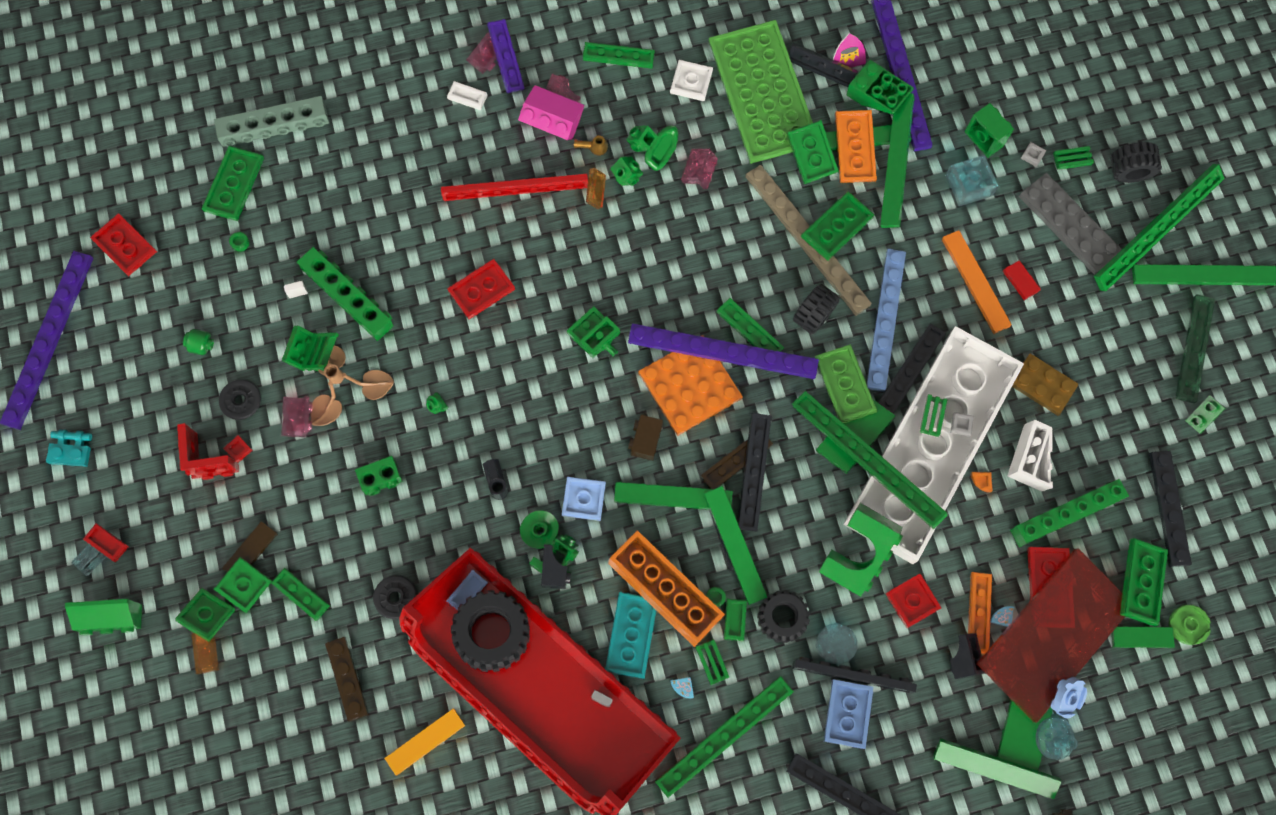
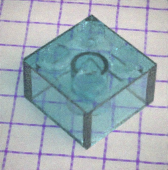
M985 155L953 164L946 173V178L959 207L992 197L999 187Z

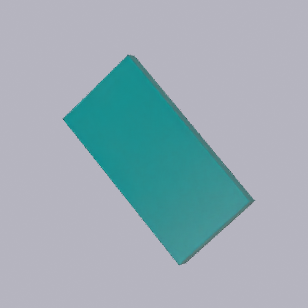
M619 592L605 670L613 674L645 679L656 609L640 595Z

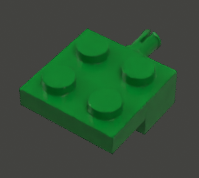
M594 306L567 330V334L592 359L605 349L612 357L618 353V350L611 343L620 334V329L607 316L604 317Z

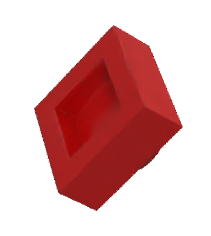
M239 435L223 448L237 463L253 451Z

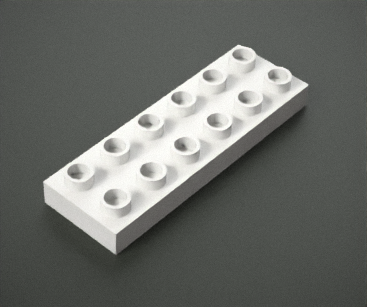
M955 326L893 434L882 457L942 509L946 510L1024 363ZM928 394L932 395V397L938 396L940 399H948L939 437L919 432ZM932 401L930 404L927 423L925 429L927 430L929 429L932 410L934 406V402ZM940 403L938 404L933 431H936L941 407ZM954 412L974 416L972 434L970 436L950 433ZM870 476L843 525H848L851 516L861 502L903 527L901 535H903L902 540L898 546L893 545L891 550L909 563H916L935 528L932 529L873 476Z

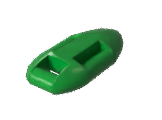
M674 125L660 130L656 134L658 137L651 148L646 150L645 163L654 171L661 170L676 150L679 135L678 129Z

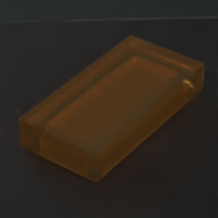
M596 168L589 169L586 203L596 209L603 208L606 175Z

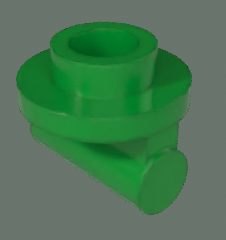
M438 392L428 396L426 400V407L433 414L444 412L449 408Z

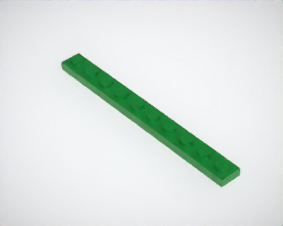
M1212 164L1094 275L1100 291L1106 292L1224 180L1219 164Z
M806 391L792 403V406L932 529L936 528L948 516L944 509Z

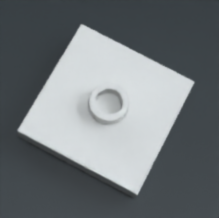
M679 60L670 93L705 101L713 67Z

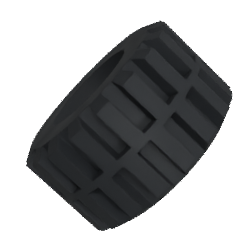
M1137 142L1125 145L1115 150L1110 157L1113 177L1118 182L1132 183L1143 181L1155 176L1162 169L1158 146L1151 142Z
M822 283L817 285L798 308L793 321L811 335L816 333L838 305L840 296Z
M779 590L768 595L760 605L757 618H759L758 625L761 626V632L765 633L768 639H773L777 643H788L796 640L806 631L807 625L810 622V611L807 610V603H804L802 601L803 598L801 596L798 597L797 593H790L789 590L780 592ZM777 606H787L792 610L795 621L791 627L782 628L776 625L772 618V612Z

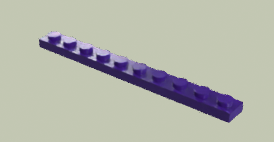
M871 0L891 73L914 88L910 93L914 94L910 132L913 151L931 149L932 141L891 0Z
M73 251L0 420L1 425L21 430L94 259L91 255Z
M633 323L628 340L629 344L810 379L816 378L819 359Z

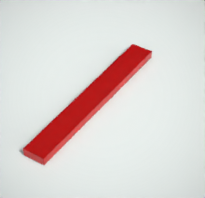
M587 174L445 186L441 187L443 201L583 189L588 188Z

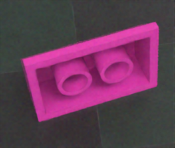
M535 85L523 104L518 120L563 139L571 140L574 138L585 105Z

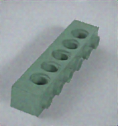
M322 96L217 118L214 119L219 142L223 147H228L243 142L249 143L256 139H267L279 134L285 135L297 130L303 131L311 127H321L329 124L324 100Z

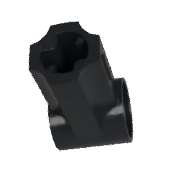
M499 459L487 460L482 465L490 493L494 499L502 500L507 496L508 488ZM496 486H503L500 492H494V488Z

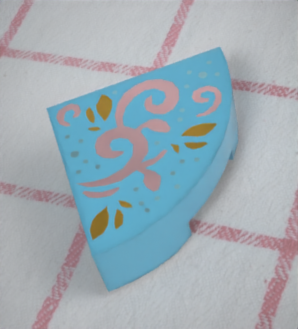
M1007 606L997 610L992 615L990 623L1011 627L1014 607Z
M691 677L670 681L672 688L680 696L689 699L694 698Z

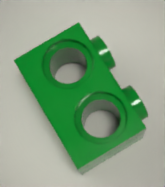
M393 456L355 469L361 489L365 495H376L380 493L381 489L394 488L403 481ZM393 470L391 477H384L386 471ZM369 477H375L372 484H366V480Z

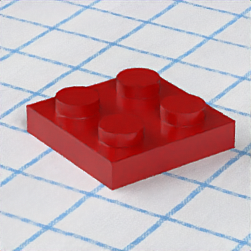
M921 574L914 576L886 593L887 598L906 628L942 608Z

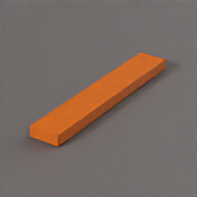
M958 230L944 236L942 241L993 334L1009 328L1012 324L961 232Z

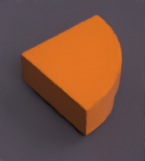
M991 472L970 473L976 487L985 492L991 493L993 491Z

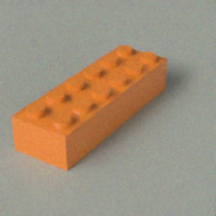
M636 531L609 558L608 564L694 647L725 615L639 531Z

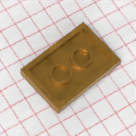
M1030 353L1024 360V365L1012 387L1059 416L1079 384Z

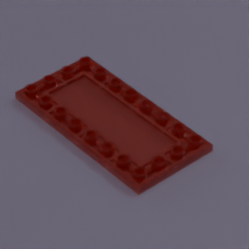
M1079 548L1074 549L976 664L1033 722L1037 723L1051 707V703L1058 691L1057 685L1059 681L1075 677L1124 619L1125 616L1120 615L1123 593Z

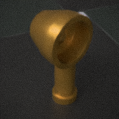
M596 136L592 141L575 139L574 148H588L594 155L601 156L607 152L608 143L602 136Z

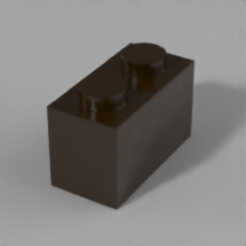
M641 415L639 420H635L633 431H636L635 438L630 439L628 449H631V456L650 461L654 460L663 420Z

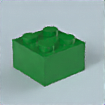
M989 103L973 115L965 133L988 158L1004 147L1014 128L1009 121L1004 119L999 110Z

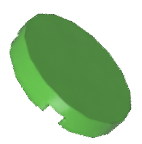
M1182 605L1176 608L1170 615L1169 627H1173L1174 638L1179 642L1187 645L1200 644L1210 635V618L1200 607Z

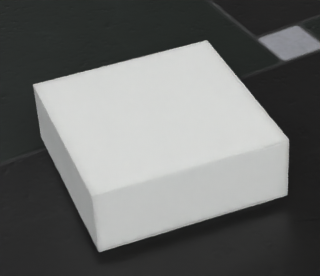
M303 281L284 286L289 298L308 294Z

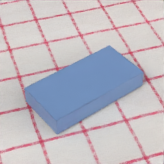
M472 570L447 599V602L458 610L457 608L460 604L464 605L469 596L472 598L476 597V593L480 592L488 582Z

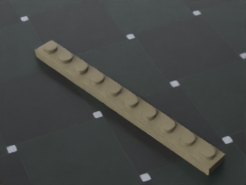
M762 165L746 174L747 180L855 316L869 308L872 303L837 259L833 256L827 261L801 238L802 233L810 225Z

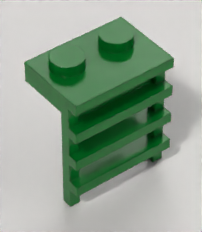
M299 325L294 326L281 361L301 371H324L339 334L312 333Z

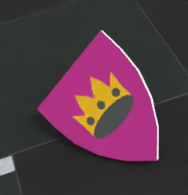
M848 33L837 47L833 60L850 68L866 64L865 48L856 36Z

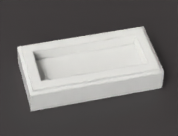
M454 81L447 98L481 110L487 98V92Z

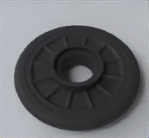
M244 379L228 383L219 395L221 411L227 417L235 420H242L252 416L258 410L261 403V393L258 387L253 382ZM238 395H244L245 397L244 402L241 404L235 403V398Z
M399 575L386 577L375 588L373 594L374 606L382 616L389 619H399L403 607L417 596V591L414 584L406 577ZM393 592L400 593L401 598L398 602L393 603L390 601V595Z

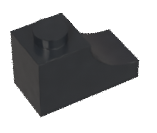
M544 544L541 586L542 588L566 589L567 584L571 583V572H568L567 566L561 565L555 559L553 546Z
M977 634L958 635V652L954 658L950 659L954 678L963 679L986 674Z

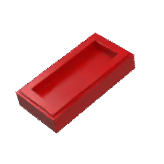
M1020 260L1003 270V273L1024 301L1041 290Z
M97 523L83 538V540L113 562H117L129 547Z

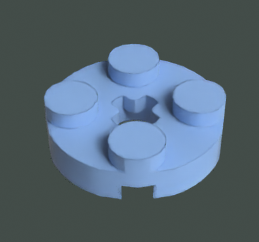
M1076 677L1060 680L1057 685L1058 691L1055 699L1051 703V708L1064 718L1073 717L1075 714L1072 712L1076 708L1080 710L1087 696V688L1083 687L1085 682Z

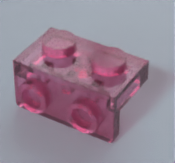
M489 32L466 59L482 74L487 70L490 72L496 65L494 62L496 54Z
M691 149L681 178L684 184H700L703 189H708L718 160L711 149Z
M309 396L304 398L283 397L281 436L305 438L308 432H311L312 421L309 420V413L312 412V402H309Z

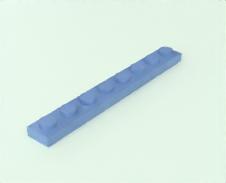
M887 249L866 382L870 390L881 392L886 390L906 256L904 251Z

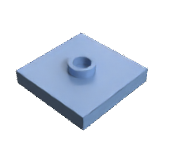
M567 477L562 516L601 521L606 482Z

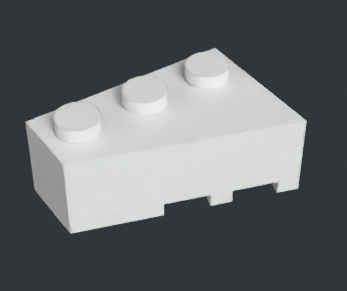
M1037 420L1024 424L1007 475L1008 477L1041 492L1053 488L1050 452H1052V427Z

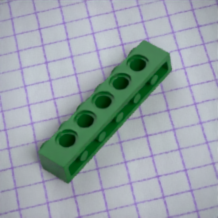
M312 247L297 261L301 270L376 341L380 340L393 327L391 315L385 310L382 312L378 308L379 304L373 298L369 300L365 296L366 292L360 286L356 288L352 284L354 281L347 274H341L339 272L341 269L334 262L330 263L327 260V255L322 250L317 251ZM319 267H325L323 270L317 271ZM337 278L335 283H330L332 279ZM350 290L348 295H343L345 291ZM363 302L361 307H355L356 304ZM373 314L376 315V317L373 320L368 319L369 316Z
M1117 479L1023 522L1010 531L1020 548L1129 497L1121 480Z

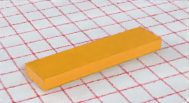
M453 708L384 759L397 776L462 729L465 724Z

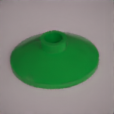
M542 510L534 511L527 515L520 526V535L524 543L536 549L544 548V544H552L559 532V524L554 515ZM539 530H544L542 534H538Z

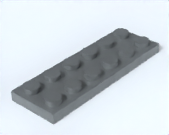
M1047 173L1020 193L1019 198L1094 275L1122 250Z

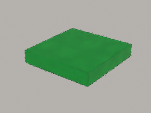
M239 557L214 590L247 613L272 580Z
M201 588L178 614L175 621L209 642L234 613L235 608Z

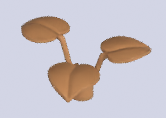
M334 345L324 371L318 370L319 373L325 375L329 380L328 385L330 386L332 397L320 395L314 399L310 407L311 424L314 426H324L334 422L340 416L342 404L335 400L336 395L333 385L341 383L344 378L363 386V395L371 400H377L385 396L393 386L394 380L389 374L380 370L366 372L363 376V382L348 376L339 369L345 363V352L340 347Z

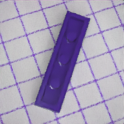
M505 19L488 22V30L506 93L524 90L525 87Z

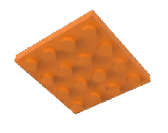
M671 352L638 371V374L677 436L743 398L722 363L717 360Z

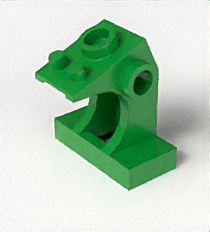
M561 535L550 544L553 546L554 555L558 551L566 556L561 563L563 566H567L570 560L573 562L579 553L577 551L579 545L569 535ZM533 557L529 563L530 566L542 573L543 561Z

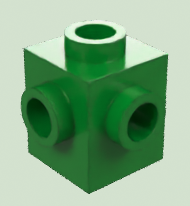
M648 125L635 126L630 130V135L626 141L635 152H646V150L651 148L658 136Z
M620 157L610 168L616 177V181L621 186H633L638 183L639 178L643 175L639 164L632 157Z

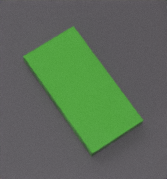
M851 344L815 356V359H819L818 368L837 418L842 423L877 413L876 406Z

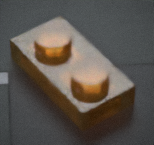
M192 633L196 674L219 671L215 635L208 642L197 634Z

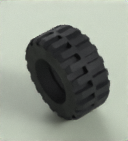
M488 590L486 594H483L482 591L477 592L476 597L472 598L469 596L466 599V603L464 605L460 604L457 608L458 613L454 614L452 618V642L461 659L468 663L470 667L474 669L479 668L483 672H488V670L498 672L501 668L505 667L507 669L511 667V663L514 661L518 662L520 655L525 653L530 639L528 617L523 606L520 603L518 604L513 596H506L505 592L500 591L499 594L495 593L494 590ZM487 614L503 616L510 626V634L506 642L494 649L481 648L472 638L473 625L479 618Z

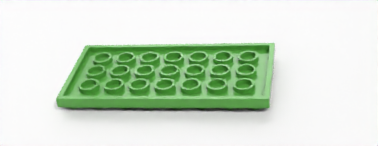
M773 20L710 37L709 45L750 164L792 153L793 151L786 133L809 125L813 121L777 21Z

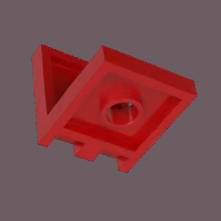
M186 423L177 424L180 470H185L186 475H191L192 479L201 478L208 480L213 479L217 475L228 477L232 476L233 473L240 472L239 464L228 455L199 459L198 433Z

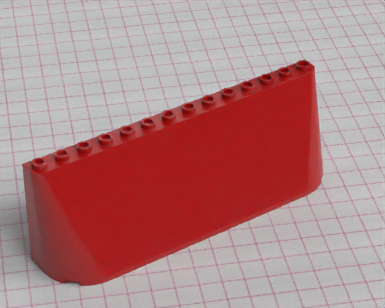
M469 548L402 609L399 619L401 630L408 634L410 638L408 643L419 657L574 802L591 814L597 812L601 815H617L681 739L673 728L668 727L658 714L649 710L642 700L637 699L628 687L617 681L616 677L611 672H607L597 659L592 658L586 653L583 646L575 643L567 632L562 631L556 625L553 619L543 614L537 605L532 604L523 592L518 591L512 586V583L507 578L501 576L493 565L488 564L481 554L472 548ZM472 570L488 582L481 590L483 594L488 593V590H494L498 594L502 591L508 597L513 596L517 603L523 606L528 617L530 639L525 653L520 655L518 662L514 661L511 663V667L507 669L505 667L501 668L498 672H493V670L483 672L479 668L474 669L470 667L468 663L461 659L452 642V618L454 614L458 613V610L449 604L447 599ZM498 614L484 615L472 627L474 642L484 649H494L506 642L510 634L508 621ZM594 690L613 699L611 706L606 707L592 700L591 696Z

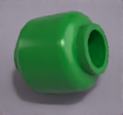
M191 329L184 336L183 346L186 347L189 353L206 355L209 350L213 349L214 339H211V334L208 331Z

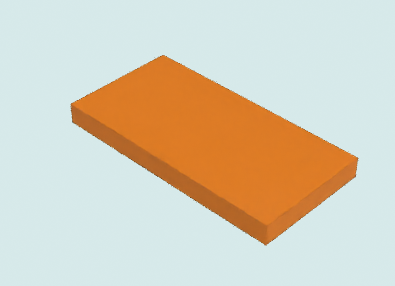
M872 110L836 111L835 123L840 183L876 182Z

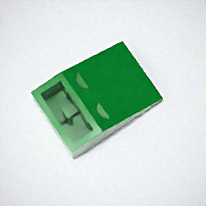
M869 60L849 84L846 96L860 105L894 114L914 88L877 63Z

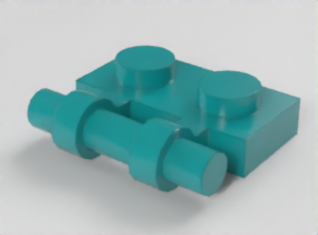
M63 429L51 431V438L58 439L57 444L49 443L46 463L88 467L91 448L84 446V442L92 440L91 433H85L84 431L68 432ZM67 440H75V445H67Z

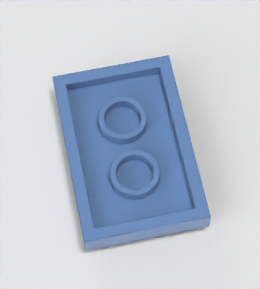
M832 680L823 742L866 749L874 687Z

